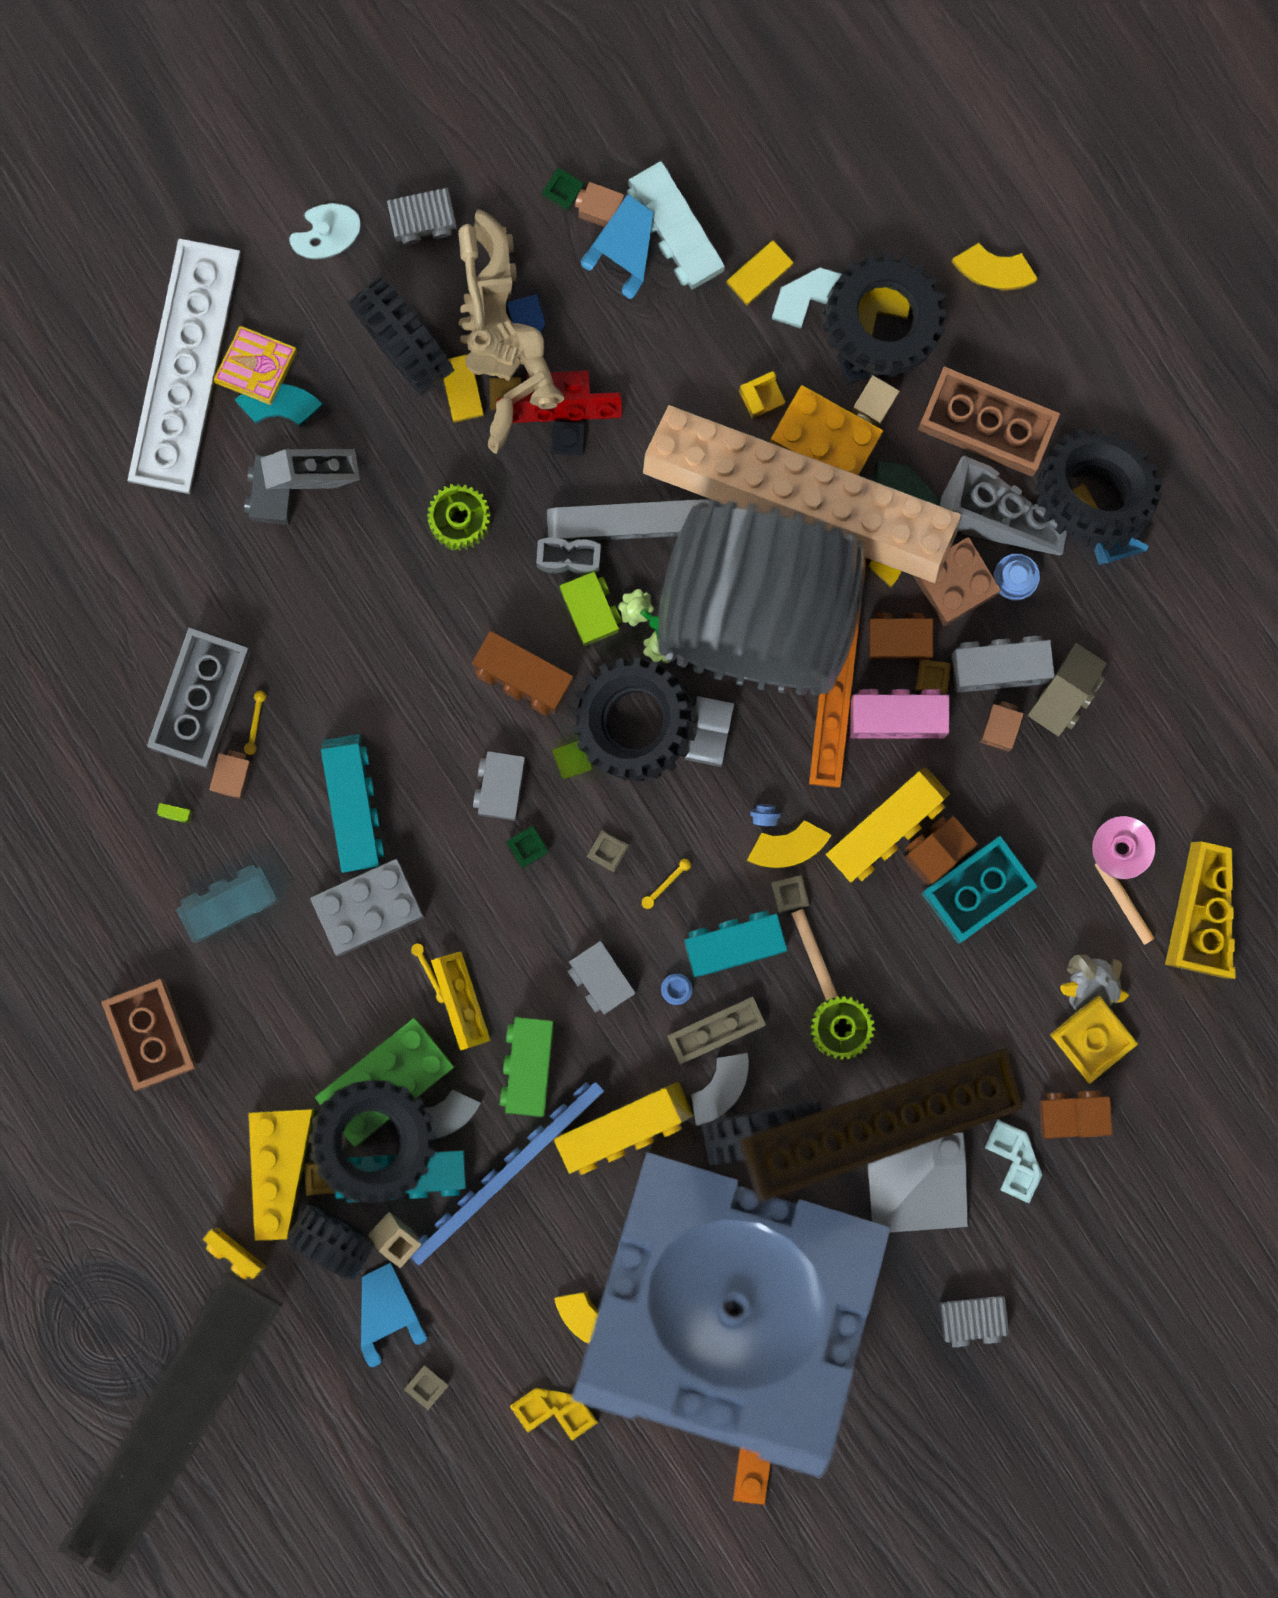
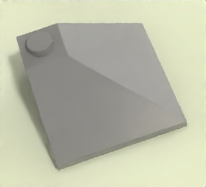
M963 1132L943 1137L868 1164L872 1222L890 1227V1232L968 1227Z

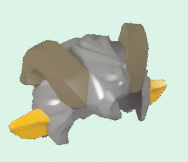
M1084 954L1075 955L1069 961L1067 971L1071 974L1070 982L1062 984L1061 991L1064 995L1069 996V1003L1073 1006L1074 1010L1079 1011L1097 995L1101 996L1108 1006H1111L1113 1002L1120 1003L1128 998V992L1121 989L1122 963L1120 960L1113 958L1110 964H1108L1105 960L1091 959Z

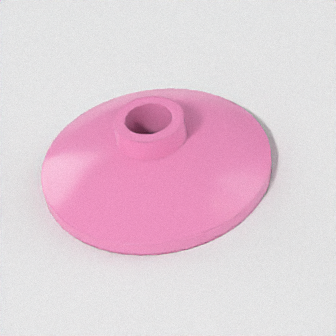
M1127 816L1115 817L1106 821L1097 830L1092 843L1093 857L1099 868L1107 875L1117 879L1134 878L1145 872L1151 865L1155 855V841L1149 828L1141 821ZM1119 843L1126 844V854L1118 853L1117 845Z

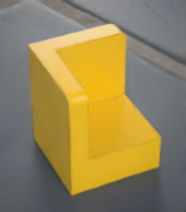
M774 371L740 386L739 392L752 419L785 404L784 397L776 382L777 376Z

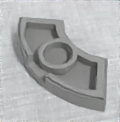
M748 1053L717 1058L716 1072L712 1081L703 1090L691 1094L696 1126L720 1117L737 1101L747 1080L749 1068Z
M452 1090L444 1101L436 1106L426 1107L424 1110L426 1113H430L433 1119L430 1121L432 1131H436V1138H440L464 1126L476 1113L481 1103Z

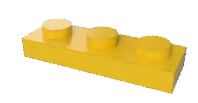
M462 952L431 960L460 1051L491 1041Z

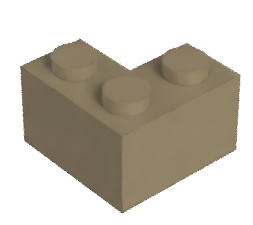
M1075 643L1059 666L1054 678L1035 702L1028 717L1058 737L1066 727L1072 729L1081 716V713L1078 712L1079 708L1082 706L1087 709L1094 699L1097 690L1106 677L1102 675V672L1107 663L1078 643Z

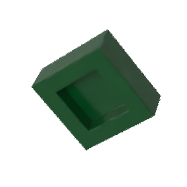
M557 167L544 188L542 197L568 212L577 199L580 190L583 189L584 183Z
M533 826L506 841L522 869L549 853Z

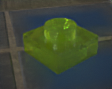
M580 741L552 750L562 780L592 770L590 762L587 760L588 756L577 746V743Z

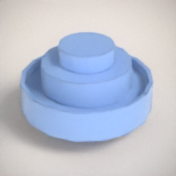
M1011 554L1004 557L996 565L993 573V578L1001 590L999 593L1010 600H1022L1029 597L1037 589L1040 581L1039 569L1036 563L1030 557L1022 554Z

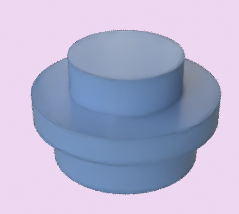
M757 804V809L750 810L753 824L760 826H777L778 819L781 818L782 814L772 804Z
M671 974L664 979L661 985L662 996L670 1004H684L692 995V984L682 974Z

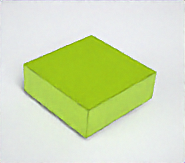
M159 803L157 811L158 816L187 824L191 823L194 813L188 809Z

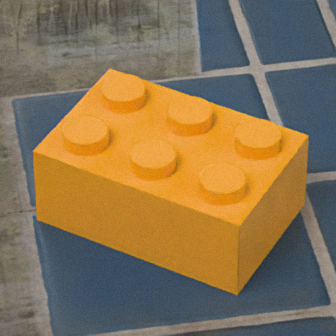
M801 385L771 437L770 443L859 476L878 443L883 430Z

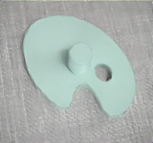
M334 203L320 205L305 213V218L313 225V229L309 232L293 233L289 240L293 250L303 257L310 259L329 258L343 252L355 241L360 231V220L357 213L346 205ZM318 238L321 240V243L318 246H312L310 241Z

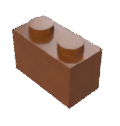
M878 613L875 614V619H869L868 660H930L933 657V619H925V614L910 613L906 614V619H894V614Z

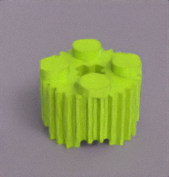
M450 484V488L444 486L443 491L439 489V494L437 496L434 495V501H430L431 507H428L427 521L432 534H434L436 540H439L441 545L444 543L445 547L451 550L459 549L461 551L462 547L468 550V546L474 548V543L480 544V539H485L491 526L490 509L487 500H484L483 494H479L478 490L474 492L473 487L467 489V485L460 487V484H457V486ZM454 512L467 513L468 516L464 518L465 521L459 524L457 521H451V519L455 518Z
M842 996L840 999L839 997H834V1001L828 999V1003H821L816 1008V1012L813 1013L815 1018L810 1020L813 1023L810 1026L813 1029L810 1035L814 1036L812 1042H815V1047L821 1053H826L825 1056L827 1057L832 1055V1059L837 1057L839 1060H843L844 1057L845 1059H850L851 1056L854 1058L856 1054H862V1050L867 1049L866 1044L871 1043L869 1039L874 1037L871 1031L875 1030L872 1027L874 1021L870 1020L872 1015L867 1014L869 1009H864V1004H858L857 999L853 1001L852 997L846 999V996ZM840 1019L846 1020L845 1024L850 1025V1031L845 1032L844 1037H839L838 1032H834V1025L839 1024Z

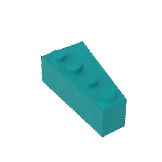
M360 734L325 739L322 742L321 754L341 872L379 867V858L385 857L382 838L376 839L375 827L379 826L377 808L371 807L370 796H374L372 777L367 778L365 765H369L367 747H362Z
M464 1150L435 1152L434 1158H431L428 1168L430 1170L427 1175H423L417 1182L419 1185L416 1188L410 1189L405 1193H409L410 1199L427 1198L429 1191H441V1197L460 1195V1189L467 1188ZM396 1155L350 1157L347 1159L355 1167L364 1171H378L387 1167L395 1159ZM336 1191V1198H345ZM346 1198V1203L361 1202Z

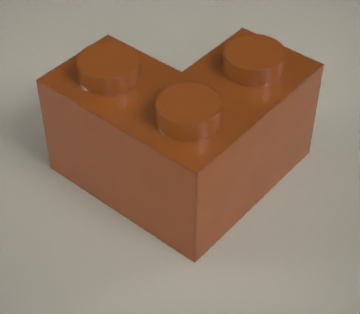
M943 816L929 828L933 832L929 837L925 838L921 834L905 848L909 853L904 857V860L927 887L978 845L954 816L948 821Z
M1101 1091L1078 1092V1098L1067 1099L1066 1092L1048 1093L1047 1100H1039L1042 1138L1112 1135L1110 1097L1101 1096Z

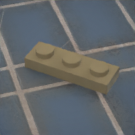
M751 997L676 1031L667 1037L679 1064H683L755 1031L766 1024L754 998Z

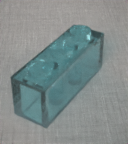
M254 864L237 872L238 878L228 883L226 879H222L210 885V892L199 897L198 893H194L180 901L182 906L177 908L176 911L192 943L197 944L280 902L264 868L261 866L255 868Z

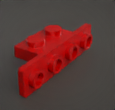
M589 370L550 372L554 386L561 391L565 399L558 403L555 408L540 409L538 406L530 403L533 391L527 397L513 404L512 424L622 417L621 393L590 394Z

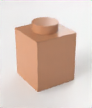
M589 182L586 190H580L575 203V207L579 208V218L605 227L624 200V194Z
M1000 701L999 705L993 704L979 742L1010 752L1013 748L1023 713L1017 712L1018 707L1007 702Z
M228 750L227 755L219 753L209 790L243 800L252 763L245 760L246 754Z

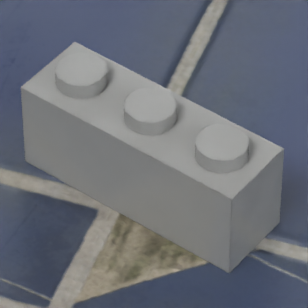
M285 449L261 458L266 489L338 488L360 480L355 449Z

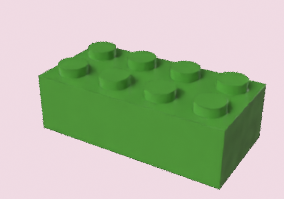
M413 1018L318 1094L315 1099L321 1105L325 1100L334 1095L333 1092L339 1088H344L351 1083L368 1080L390 1081L397 1086H404L409 1089L410 1094L418 1098L453 1070L455 1066L419 1021ZM366 1111L356 1115L347 1124L343 1134L354 1147H357L387 1123L390 1118L379 1112Z

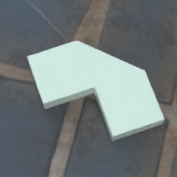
M818 268L783 286L780 290L772 319L801 328L810 299L826 304L829 291L842 274Z
M997 1119L984 1148L1012 1161L1000 1190L1030 1203L1042 1177V1172L1035 1158L1030 1140L1026 1132Z

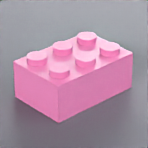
M862 689L859 690L857 695H853L850 700V738L944 739L949 734V695H941V690H922L920 695H910V690L895 689L891 690V693H888V695H878V690Z

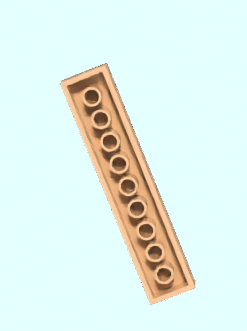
M668 405L645 452L643 474L727 505L728 501L736 502L737 509L747 510L749 504H757L758 512L771 514L773 508L780 509L779 516L794 519L796 513L802 514L803 522L814 525L816 520L825 522L826 530L832 532L834 527H838L843 530L844 538L847 534H851L856 537L857 541H861L864 548V557L932 583H936L956 537L961 514L670 405Z

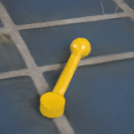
M261 690L256 691L254 694L256 703L249 742L244 746V751L248 755H253L257 751L255 738L261 705L266 699L265 692Z
M686 858L682 859L679 862V867L651 896L642 899V906L646 909L652 908L654 900L683 871L691 868V861Z
M414 944L411 951L413 955L418 956L437 993L436 1000L439 1003H445L438 981L423 954L424 947L421 944Z

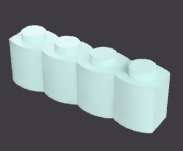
M661 161L629 179L630 189L627 190V194L654 212L651 233L654 231L658 233L662 240L658 243L662 253L667 259L672 257L678 268L674 269L683 286L688 283L693 290L724 271V265Z

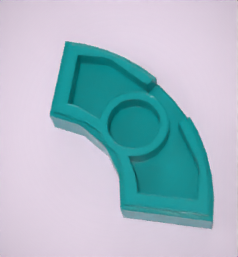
M286 384L281 385L272 405L243 394L235 399L238 405L256 424L266 418L279 416L291 419L301 426L323 407V404L310 393Z

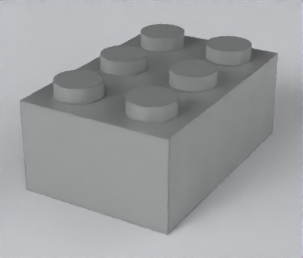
M1042 636L1024 637L1023 641L1011 644L1010 639H998L991 641L992 644L979 647V642L962 643L950 656L954 693L1048 684L1054 678L1051 641H1042Z
M397 859L310 898L333 951L338 957L424 918Z

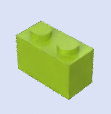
M591 572L560 585V591L584 647L619 633L617 624L622 623L616 606L609 607L605 596L609 595L610 592L603 577L597 579L595 572Z

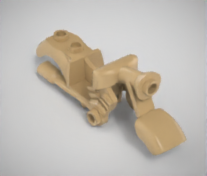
M477 209L474 227L470 224H464L458 232L461 259L465 262L467 285L470 294H464L465 304L460 308L461 313L469 312L470 316L459 320V326H462L464 330H472L471 334L460 336V341L468 343V349L471 350L468 356L465 357L466 366L473 374L496 375L498 378H505L510 381V378L520 365H525L530 377L504 394V398L496 403V414L490 426L491 436L488 440V448L497 454L509 437L513 422L514 403L533 391L530 403L538 406L540 409L555 408L565 398L561 391L554 386L550 370L543 357L544 339L541 332L532 326L512 323L506 313V301L510 300L512 282H516L515 263H510L509 253H513L512 234H507L506 227H502L493 216L481 209ZM477 241H479L489 253L491 261L476 277L475 260L478 258Z

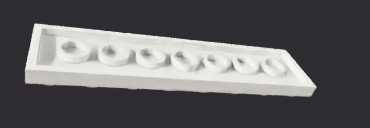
M178 239L128 481L131 483L186 494L191 493L241 255L239 250Z

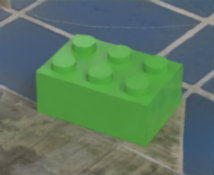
M515 1017L514 1024L508 1023L506 1042L512 1043L511 1056L505 1055L503 1074L509 1075L508 1087H502L500 1106H506L505 1113L545 1116L554 1028L553 1021Z

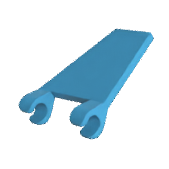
M627 194L593 245L581 259V265L587 270H592L603 253L632 273L621 289L624 296L632 299L644 280L654 212Z
M391 1263L362 1277L361 1350L368 1366L376 1367L382 1363V1359L373 1342L407 1326L415 1344L419 1345L427 1341L426 1333Z

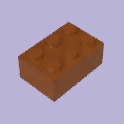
M492 631L488 633L472 662L473 669L476 671V678L490 686H493L494 682L502 685L503 693L517 701H520L522 697L531 701V708L544 716H548L549 712L554 715L557 714L574 684L572 675Z

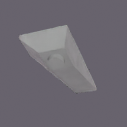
M966 456L960 459L940 502L941 507L961 514L957 532L1060 556L1063 554L1067 531L1061 534L1055 531L1058 524L1054 519L1046 521L1043 517L1046 512L1044 507H1038V504L1034 505L1021 495V489L1016 485L1012 487L998 477L1000 473L991 466Z

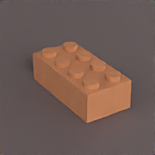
M943 367L918 431L1033 477L1042 460L1060 413Z

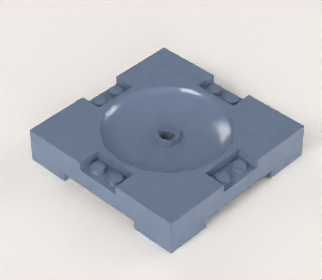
M647 1152L572 1400L634 1419L635 1415L759 1453V1459L821 1477L833 1451L853 1374L852 1370L865 1320L869 1313L891 1228L800 1199L797 1204L779 1198L757 1202L755 1191L737 1186L738 1180ZM726 1310L737 1312L739 1317L730 1316Z

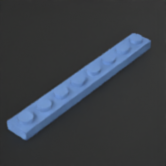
M587 1082L583 1084L573 1094L577 1099L569 1107L563 1103L550 1116L554 1121L546 1129L540 1125L527 1137L531 1143L523 1151L518 1147L514 1149L504 1159L508 1164L499 1173L493 1169L481 1181L484 1187L476 1195L470 1191L458 1202L461 1209L453 1217L448 1212L435 1224L438 1229L436 1233L430 1238L424 1234L419 1239L422 1245L411 1256L412 1260L418 1266L425 1261L599 1097L604 1090L596 1082L592 1086Z

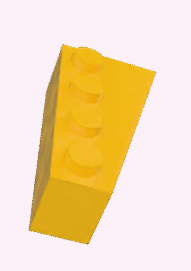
M925 766L833 847L826 856L850 883L857 877L862 882L875 870L871 864L880 856L884 861L887 860L899 849L895 845L898 840L903 836L909 840L922 829L918 823L928 815L932 820L945 808L942 802L950 793Z
M1202 841L1191 842L1165 965L1220 978L1235 979V967H1233V952H1235L1234 939H1232L1234 910L1231 903V890H1233L1232 848Z
M678 1081L553 1140L569 1174L579 1170L580 1175H583L598 1168L596 1161L605 1157L608 1162L614 1161L626 1155L624 1149L629 1146L635 1145L636 1150L654 1142L651 1136L663 1132L664 1137L681 1130L680 1123L693 1117L694 1113Z
M315 1109L249 1113L255 1241L287 1239L291 1232Z

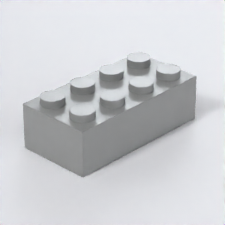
M188 628L147 747L210 770L252 653L250 649Z

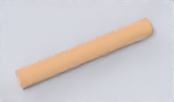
M1097 863L1094 864L1143 944L1145 945L1155 939L1120 881L1104 873Z
M801 909L791 913L826 1001L838 997L804 910Z

